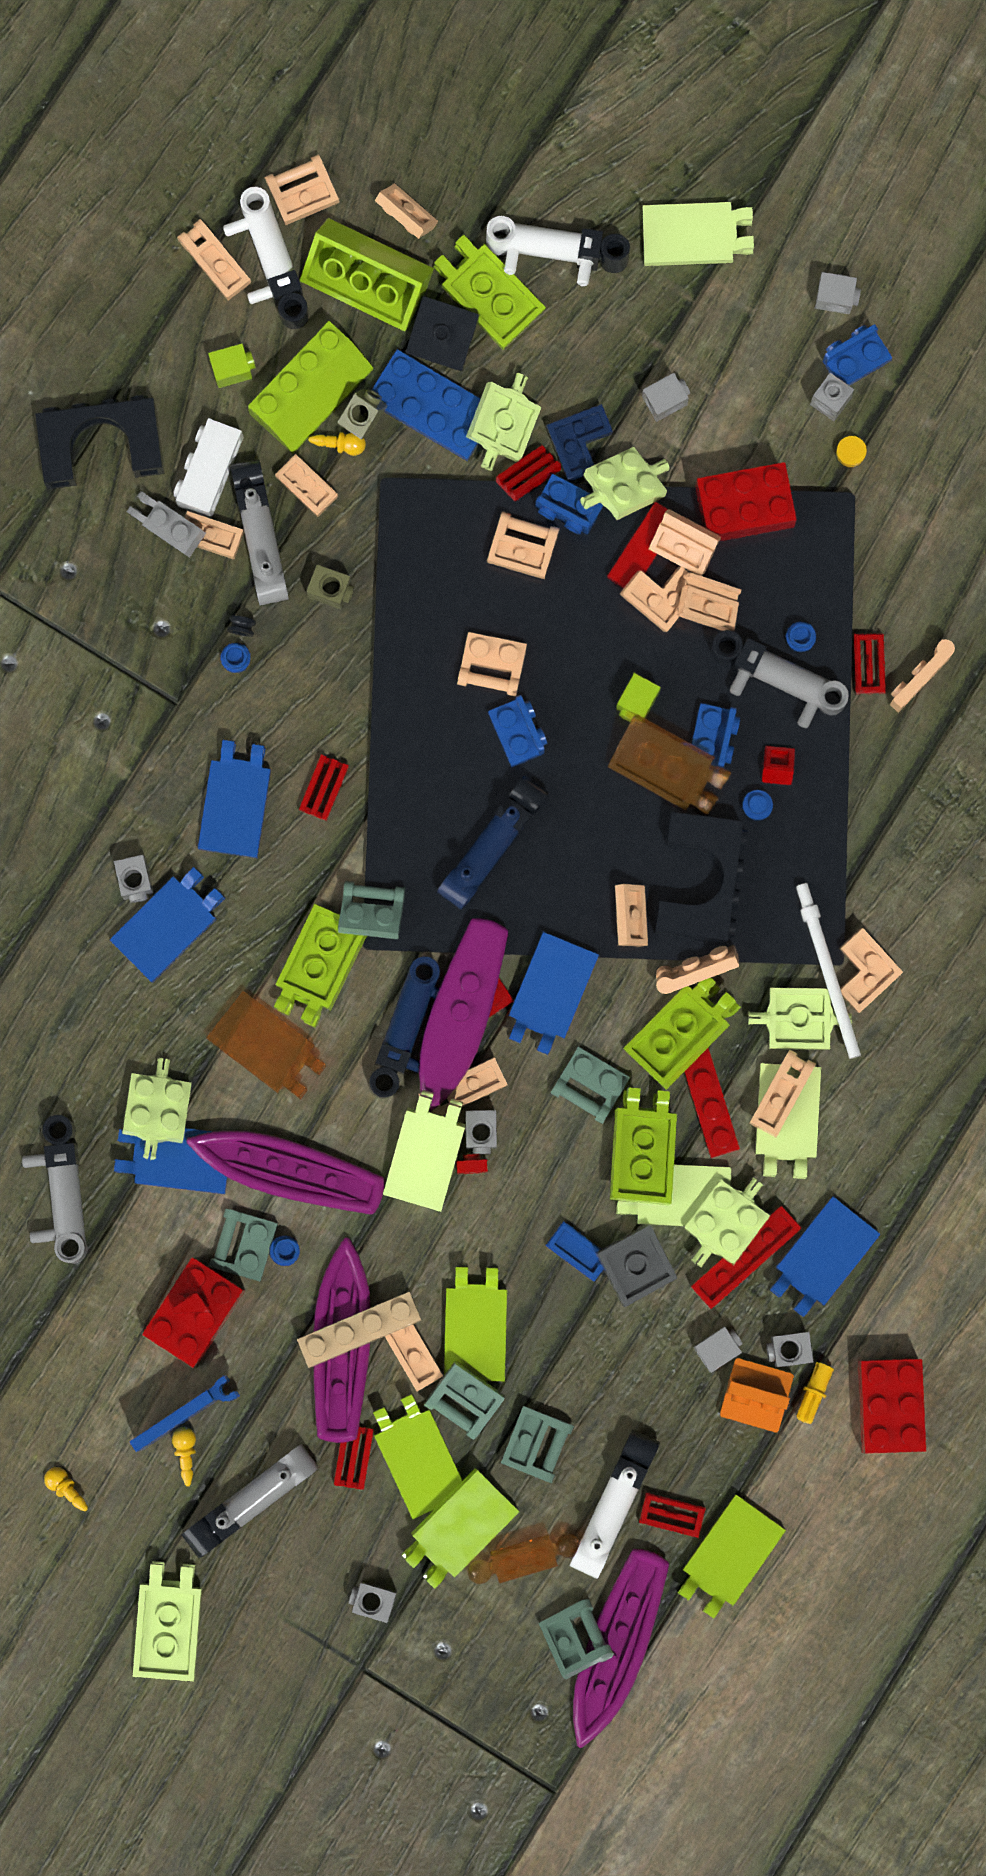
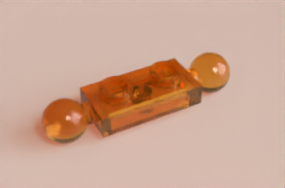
M566 1533L561 1535L556 1543L552 1544L549 1534L493 1550L490 1551L493 1562L488 1563L481 1559L473 1561L468 1567V1576L472 1582L484 1584L490 1580L493 1574H497L499 1583H503L557 1567L558 1564L555 1556L561 1555L564 1558L574 1557L580 1541L575 1535Z

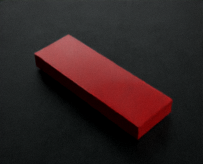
M657 502L654 503L608 574V579L624 588L637 571L641 570L644 574L647 572L658 555L651 551L649 547L664 518L665 512L668 510Z

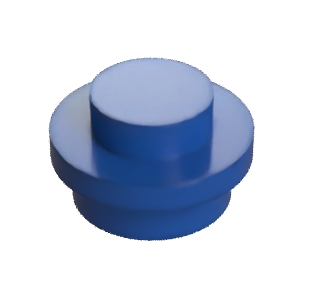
M796 622L787 630L786 641L792 650L805 652L813 647L816 641V633L810 624Z
M240 643L227 645L221 653L223 667L232 673L244 671L251 661L249 650Z
M754 790L746 795L743 801V810L750 819L763 820L770 815L773 809V801L769 794L761 790Z
M279 1236L272 1241L269 1247V1254L276 1264L289 1266L298 1259L300 1248L294 1238Z

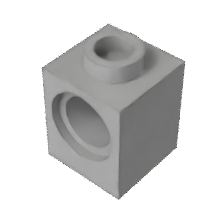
M822 272L815 309L850 314L852 305L858 306L861 288H856L857 278Z
M672 373L643 389L642 398L655 421L658 422L687 406L689 399L687 395L690 394V391L682 378L678 380L675 373Z
M829 373L813 395L810 405L832 421H835L851 400L854 389L832 373Z
M144 855L114 861L121 896L124 900L129 899L130 903L141 902L148 899L147 895L154 893ZM132 873H139L142 875L141 884L135 888L127 886L128 876Z
M496 1110L466 1111V1148L473 1149V1154H491V1149H497ZM477 1125H486L490 1129V1136L487 1140L478 1141L473 1137L472 1132Z
M723 1327L693 1348L708 1371L712 1373L741 1354L739 1346L743 1343L733 1329L728 1332L726 1327Z
M809 1332L771 1337L772 1343L766 1344L768 1361H774L775 1367L813 1363ZM786 1341L793 1342L797 1347V1354L792 1359H786L781 1354V1346Z
M362 1581L360 1587L353 1586L348 1604L354 1605L352 1613L388 1623L397 1591ZM367 1593L377 1594L380 1598V1606L374 1610L366 1608L363 1604L364 1595Z

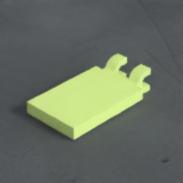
M731 202L643 205L644 266L733 263V254H753V236L737 238L736 225L752 226V207L731 211Z
M760 1064L758 1107L781 1064ZM790 1067L787 1074L798 1079L801 1072ZM814 1067L776 1138L757 1128L755 1155H764V1177H775L777 1175V1160L794 1161L793 1178H807V1158L817 1157L821 1067Z
M422 1090L416 1110L412 1108H407L383 1195L441 1212L466 1124L458 1122L463 1101L451 1098L445 1117L429 1112L434 1093Z
M674 1165L672 1204L659 1205L618 1201L616 1214L638 1215L637 1224L686 1226L720 1180H723L729 1186L731 1185V1167Z
M152 1561L150 1564L149 1583H141L139 1589L133 1677L194 1682L202 1587H193L195 1564L183 1563L180 1581L163 1580L165 1562Z

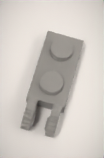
M140 491L137 497L144 504L153 507L148 517L142 515V512L131 506L126 512L142 522V526L190 558L206 532L162 502H156Z

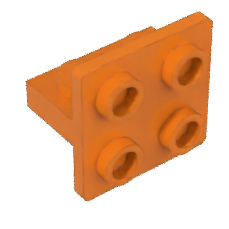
M736 1358L722 1403L720 1416L777 1433L784 1410H787L790 1398L788 1396L794 1375Z

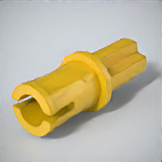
M816 1362L807 1387L803 1388L806 1392L796 1415L798 1420L807 1424L813 1422L821 1399H826L825 1391L834 1372L832 1367Z

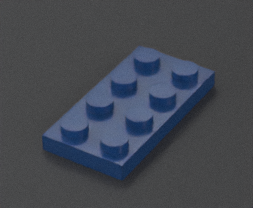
M397 349L372 388L373 391L382 397L381 401L388 405L384 412L468 462L479 444L467 438L466 435L479 405L480 398Z

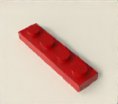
M707 1048L684 1071V1075L711 1159L740 1150L713 1060L709 1048Z
M780 1206L770 1215V1218L734 1265L722 1258L697 1280L691 1288L712 1309L793 1237L801 1227Z

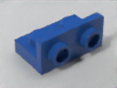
M874 324L867 328L866 325H863L851 333L852 338L844 343L838 340L826 348L827 353H825L823 363L828 371L850 386L892 361V356L877 334V326Z
M554 474L551 475L542 494L536 500V508L539 509L538 513L549 520L557 518L565 522L564 526L568 530L576 534H580L582 531L587 535L600 514L603 505L598 503L588 509H584L580 500L590 493Z
M519 695L515 697L514 701L488 711L511 768L544 754V745L548 743L542 728L536 729L531 718L536 717L529 700L524 702L522 696Z
M700 704L687 763L723 771L725 763L731 764L734 746H730L729 741L731 734L737 735L741 718L735 716L737 708L731 707L729 710Z

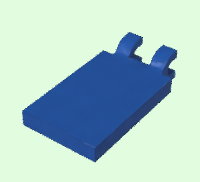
M222 741L220 761L211 760L198 850L258 859L271 769L263 768L265 746L252 744L250 761L234 759L236 750L234 741Z
M194 867L184 876L181 882L173 876L110 939L152 983L217 920L211 912L225 900L215 888L204 900L193 890L204 879Z
M543 932L509 1013V1016L517 1019L509 1039L520 1043L526 1028L543 1034L537 1050L548 1055L556 1035L565 1039L599 955Z
M185 1128L182 1143L170 1141L158 1143L156 1159L150 1160L152 1148H150L148 1159L143 1157L146 1141L137 1136L122 1134L123 1129H119L118 1141L135 1144L133 1161L115 1159L114 1172L134 1174L135 1184L225 1195L227 1177L201 1159L186 1142L188 1137L212 1131Z
M832 1196L776 1266L783 1274L771 1287L770 1291L779 1298L791 1284L804 1295L793 1310L802 1317L805 1316L816 1301L823 1306L827 1303L881 1234Z
M227 1375L223 1376L215 1382L212 1388L206 1390L131 1440L130 1444L136 1452L142 1451L216 1401H232L240 1397L238 1391H233L229 1395L223 1392V1386L230 1381Z

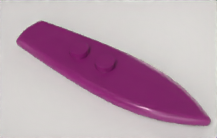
M471 919L438 991L427 1022L420 1052L419 1080L420 1092L426 1090L434 1093L429 1112H432L444 1102L459 1085L472 1064L487 1026L508 938V929L489 919Z
M232 1130L208 1132L186 1139L187 1144L213 1169L233 1181L267 1194L318 1206L370 1215L376 1212L383 1198L384 1178L382 1176L288 1139L264 1133Z
M348 1237L343 1239L324 1273L316 1303L313 1332L371 1308L366 1274L360 1257ZM370 1343L313 1367L316 1429L319 1439L334 1443L356 1440L365 1392Z
M633 1549L596 1621L606 1645L611 1646L614 1655L609 1660L598 1662L577 1675L573 1700V1724L576 1743L579 1748H583L597 1737L613 1720L628 1697L643 1663L669 1569V1562L652 1551L644 1549ZM590 1638L585 1648L587 1653L595 1650Z

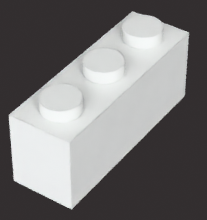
M209 418L205 426H200L195 442H198L195 453L190 452L184 469L187 470L184 481L179 479L174 490L178 507L212 519L231 471L230 465H233L244 438L241 430Z

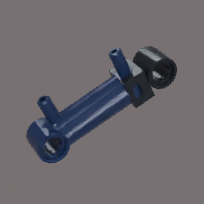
M524 775L495 812L493 819L456 868L443 881L437 893L462 910L517 835H520L532 819V816L544 803L549 792Z
M430 957L417 958L409 968L374 1064L380 1066V1068L374 1071L369 1078V1089L377 1098H390L396 1093L400 1083L397 1073L403 1075L405 1069L419 1073L420 1061L411 1058L410 1055L430 999H436L440 989L435 986L440 973L439 966ZM418 966H429L432 970V977L426 981L420 980L416 976V968ZM387 1075L391 1078L393 1084L389 1091H380L376 1087L375 1082L378 1076Z

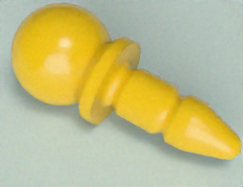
M340 432L338 437L316 435L308 439L310 443L320 447H337L338 453L345 451L351 456L360 455L366 447L365 439H359L352 433L345 435L343 432Z
M180 1427L173 1432L171 1440L176 1448L174 1455L180 1456L182 1479L185 1485L189 1487L193 1478V1470L191 1469L193 1467L192 1457L190 1455L196 1453V1450L192 1448L195 1445L196 1436L190 1428Z
M53 1467L46 1472L44 1482L48 1489L56 1491L58 1497L65 1496L69 1502H72L74 1507L85 1512L88 1510L84 1498L73 1488L74 1481L69 1479L67 1472L63 1468Z

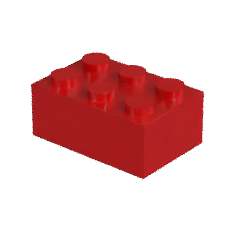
M785 462L701 477L696 480L695 488L703 527L721 536L720 541L794 528L797 519Z
M192 1257L142 1335L192 1368H196L245 1293V1290ZM198 1292L211 1310V1312L174 1314L171 1309L189 1295Z
M922 1359L858 1361L862 1453L926 1452Z

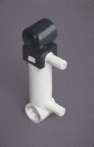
M250 187L243 192L240 199L242 213L245 218L224 225L225 235L231 236L248 229L250 231L269 285L248 293L247 296L250 304L273 297L275 306H278L280 320L283 325L290 329H300L308 322L309 318L308 306L303 297L302 287L294 270L267 192L259 187ZM258 200L263 203L262 208L259 210L248 208L249 204L253 201ZM291 306H298L302 309L299 315L293 317L287 315L286 310Z
M505 216L492 218L488 222L486 230V246L495 255H506L504 272L508 275L515 274L518 255L523 254L577 263V268H579L577 283L580 286H587L591 270L597 271L599 260L601 267L606 272L619 273L627 267L630 254V243L627 238L620 234H610L602 241L603 231L583 228L582 233L514 223ZM498 233L506 234L507 237L500 239L495 237L494 235ZM617 251L621 255L611 256L609 252Z
M632 1429L569 1566L598 1579L633 1500L659 1448V1441Z

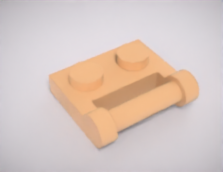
M319 154L311 157V161L276 176L270 174L264 177L285 226L339 203V198ZM316 172L318 175L317 178L281 192L279 189L280 186Z
M502 511L487 563L545 579L560 528L554 526L547 528L513 518L510 513ZM507 528L546 539L545 546L505 535Z
M468 632L457 685L466 686L467 684L506 691L507 695L516 696L527 644ZM474 665L511 673V678L506 680L470 672V667Z

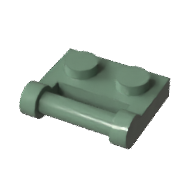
M345 881L338 933L399 939L405 887L396 886L395 889L355 885L353 881ZM353 897L394 901V905L353 902Z
M578 1047L552 1089L551 1094L557 1098L562 1096L595 1116V1120L603 1124L630 1077ZM569 1079L575 1080L605 1098L606 1101L603 1106L598 1105L568 1087L566 1084Z
M225 1208L223 1217L226 1219L214 1259L210 1258L208 1267L261 1282L269 1257V1247L274 1240L278 1223ZM238 1221L246 1225L235 1262L230 1264L225 1261Z
M455 1361L436 1388L430 1393L424 1402V1406L430 1410L434 1408L464 1429L466 1435L474 1440L504 1401L505 1395ZM447 1394L477 1415L478 1418L473 1422L441 1399L442 1396Z
M523 1406L501 1463L552 1483L555 1474L552 1473L567 1435H571L574 1426ZM550 1426L557 1430L540 1469L533 1466L546 1430Z
M589 1599L581 1600L539 1623L564 1679H568L598 1662L609 1660L614 1655L611 1646L606 1645L592 1614L593 1607ZM581 1617L595 1650L587 1653L574 1625L573 1619Z

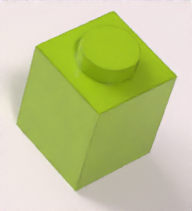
M243 343L208 353L218 388L253 379L250 370L256 367L251 351L245 352Z
M634 673L617 703L616 709L620 711L619 716L634 724L636 720L643 723L659 695L661 687Z

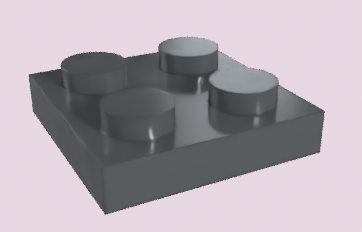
M650 1224L644 1225L595 1252L623 1307L634 1303L677 1279Z

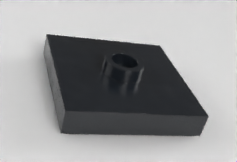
M423 296L406 353L462 372L481 314Z

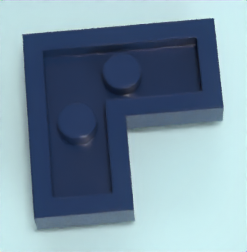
M602 404L548 424L546 427L568 482L583 477L585 470L594 465L586 444L613 433Z

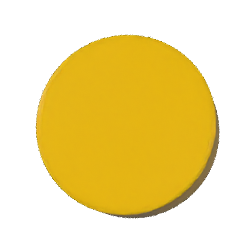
M856 436L843 438L836 449L838 461L846 467L860 465L867 453L865 443Z

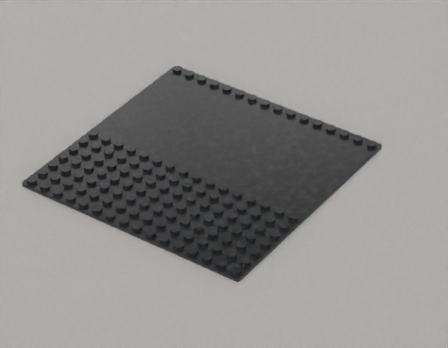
M383 478L380 482L365 886L395 889L396 886L405 887V900L399 939L367 936L363 947L366 950L456 953L471 919L483 918L495 921L508 929L504 955L533 956L542 933L545 932L599 955L598 958L685 961L691 957L700 958L708 955L713 949L720 946L729 947L734 945L738 953L739 963L820 965L808 924L803 922L800 912L803 908L796 886L807 883L813 903L818 905L821 915L818 919L833 966L842 965L844 963V953L839 948L845 943L855 495L850 492L791 491L797 519L794 528L719 541L709 565L702 575L703 577L741 589V594L738 595L737 599L739 606L734 632L742 639L743 646L747 638L766 646L767 651L830 681L841 682L847 688L848 701L840 713L827 715L817 708L809 727L803 728L797 722L807 702L755 677L752 679L748 678L741 695L736 696L730 692V688L738 672L733 670L736 662L729 665L719 664L715 661L711 652L713 640L721 630L679 617L668 632H664L620 595L624 589L623 587L607 578L654 503L616 520L608 508L603 506L589 534L587 535L582 531L580 534H576L564 526L565 522L557 518L549 520L538 513L539 509L536 508V500L542 494L547 483H541L520 499L514 501L496 481ZM520 482L519 484H517V485H516L515 487H513L512 489L515 490L516 488H518L519 486H521V485L524 484L525 482ZM573 484L590 494L593 493L590 484ZM665 487L667 490L665 498L656 502L703 527L696 488ZM502 511L510 513L513 518L547 528L551 526L560 528L545 579L487 563ZM507 528L505 534L545 546L546 539ZM658 554L645 574L662 588L680 565ZM806 622L814 628L816 641L811 649L805 652H797L788 646L786 633L792 624ZM468 632L527 644L516 696L507 695L506 691L467 684L466 686L457 685ZM723 641L719 644V649L724 654H731L735 651L734 645L729 641ZM474 665L470 667V672L506 680L511 678V673ZM634 673L661 687L660 693L644 722L641 723L636 720L635 724L620 717V711L616 709L617 703ZM830 691L825 693L826 702L832 705L840 703V697L836 692ZM521 695L524 702L528 700L531 702L536 717L531 719L536 729L542 728L548 744L544 745L545 752L543 755L511 768L488 711L514 701L515 697ZM701 703L729 710L731 707L737 708L735 716L741 717L737 735L731 734L729 745L734 746L731 764L725 763L723 771L687 763ZM765 746L795 749L794 773L791 785L762 782ZM526 775L547 790L549 795L520 835H517L480 884L468 904L460 910L437 893V891L493 819L495 812L510 795L517 783ZM761 790L771 797L773 809L767 818L752 820L744 813L743 801L751 791ZM671 812L744 821L743 830H748L746 848L740 847L739 859L744 860L742 878L736 877L735 889H740L738 907H732L731 919H736L734 937L728 936L726 944L655 934L659 901L701 905L712 900L722 886L721 869L711 855L701 850L667 846ZM615 885H645L647 946L618 945ZM364 898V903L394 905V901Z

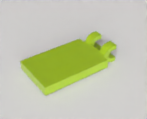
M463 235L455 242L454 248L465 258L454 268L444 255H441L434 262L433 268L442 277L447 279L442 284V288L463 309L481 314L478 325L504 350L545 311L546 307L514 274L508 275L504 272L505 265L485 244L477 249Z
M314 904L275 984L283 990L274 1005L279 1012L289 1016L295 1000L306 1004L307 1007L300 1019L315 1028L321 1017L322 1008L332 1010L367 937L338 933L340 915Z
M712 978L700 981L693 990L689 986L682 988L623 1048L666 1090L730 1026L725 1018L731 1017L741 1008L727 992L716 1005L709 1000V998H712L721 990Z
M628 1087L627 1091L623 1092L624 1108H617L615 1110L610 1200L670 1205L672 1204L677 1114L668 1113L670 1092L658 1090L657 1094H653V1109L639 1107L641 1088Z
M456 1267L455 1288H446L444 1376L453 1363L457 1361L484 1381L505 1382L507 1290L498 1289V1268H486V1285L468 1284V1267Z
M410 1394L401 1399L408 1415L391 1422L385 1407L374 1411L373 1414L382 1432L374 1435L411 1517L415 1519L434 1510L463 1480L430 1409L421 1413L413 1394Z
M475 1468L411 1532L416 1541L401 1555L413 1568L426 1555L434 1565L423 1574V1577L436 1589L448 1572L453 1577H456L519 1511Z
M735 1494L683 1568L690 1576L677 1593L690 1600L698 1587L704 1590L712 1598L702 1611L714 1619L725 1601L734 1606L786 1530Z

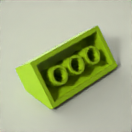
M328 218L315 233L300 282L402 331H406L427 290L434 268Z
M328 321L248 405L249 413L261 426L294 454L374 368L352 341Z

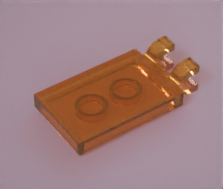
M638 714L633 716L608 765L612 770L682 809L687 810L690 804L706 814L710 812L718 799L716 795L703 791L707 781L715 787L722 789L732 773L722 767L711 765L715 758L714 756Z
M242 991L206 1038L279 1094L283 1087H285L300 1100L308 1091L307 1088L295 1080V1077L306 1065L320 1076L327 1067L323 1062L310 1054L315 1047L314 1044L244 991Z

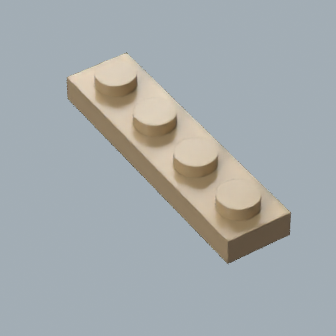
M407 1292L301 1337L297 1341L308 1368H311L422 1320L411 1293Z

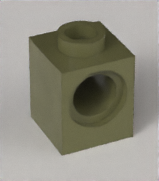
M362 389L353 395L337 423L359 439H363L372 433L388 405L381 401L382 397L375 391ZM360 405L367 408L369 412L368 418L361 415Z
M316 565L306 593L308 598L341 610L344 602L349 604L355 587L351 586L350 576ZM329 582H336L340 585V589L336 594L330 595L324 592L325 585Z

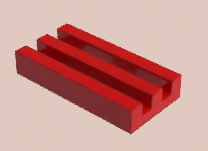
M541 445L496 476V483L514 501H517L550 478L552 474L559 472L561 464L558 461L555 462L551 453L547 454L546 448ZM546 464L548 465L547 468H545L543 471L532 477L530 480H528L515 490L512 489L523 480H527L528 478L533 476V473L544 467Z
M854 634L855 695L885 694L884 634ZM872 640H877L879 686L873 687ZM860 641H865L867 687H862Z
M321 754L299 811L328 821L349 765ZM327 764L329 768L311 809L308 807L324 765ZM335 768L340 769L324 812L321 813L318 810Z
M359 1427L357 1438L353 1440L347 1481L341 1480L347 1442L340 1443L334 1479L335 1486L364 1490L374 1429ZM362 1433L367 1435L358 1483L353 1482L360 1435Z
M646 1493L639 1523L699 1538L706 1508ZM655 1501L698 1512L697 1518L651 1507L650 1502ZM649 1512L695 1524L694 1530L648 1519L647 1514Z

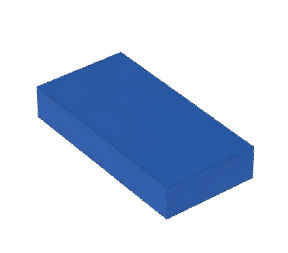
M563 1221L545 1246L594 1282L603 1271V1267L595 1252L601 1249Z

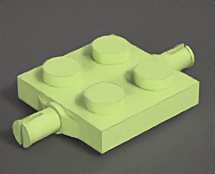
M516 373L511 389L503 388L493 382L486 384L466 435L467 438L481 444L487 450L481 467L486 470L493 471L498 455L505 456L515 462L521 460L541 407L529 401L522 394L528 377L523 374Z
M635 447L625 450L585 470L584 477L592 486L593 493L582 497L580 500L581 504L584 506V509H588L601 503L610 510L616 520L621 519L665 498L667 490L657 478V475L669 471L668 462L666 463L665 459H662L653 465H649Z
M770 988L767 1011L748 1012V1025L766 1024L769 1032V1049L830 1050V1033L833 1025H839L836 1014L833 1013L828 989ZM848 1013L849 1018L851 1019V1018H852V1014H851V1013Z
M163 1058L157 1059L156 1075L131 1074L122 1134L137 1136L146 1141L143 1157L148 1159L150 1148H152L150 1160L156 1159L158 1143L165 1141L183 1142L191 1082L178 1081L168 1077L170 1060L165 1059L164 1069L162 1070Z
M752 1178L743 1192L733 1189L723 1180L718 1182L685 1226V1230L696 1237L702 1246L691 1261L695 1264L697 1263L702 1268L709 1256L714 1254L723 1257L732 1265L737 1262L770 1218V1215L759 1208L753 1200L754 1196L763 1186L761 1182L757 1183V1179Z

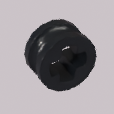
M230 616L229 620L232 622V625L227 629L229 633L253 637L254 632L251 629L253 626H256L255 620L242 616Z

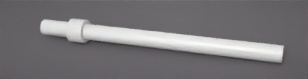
M808 884L798 885L796 889L803 908L800 912L803 922L808 924L849 1059L861 1056L818 919L821 917L818 905L813 903Z

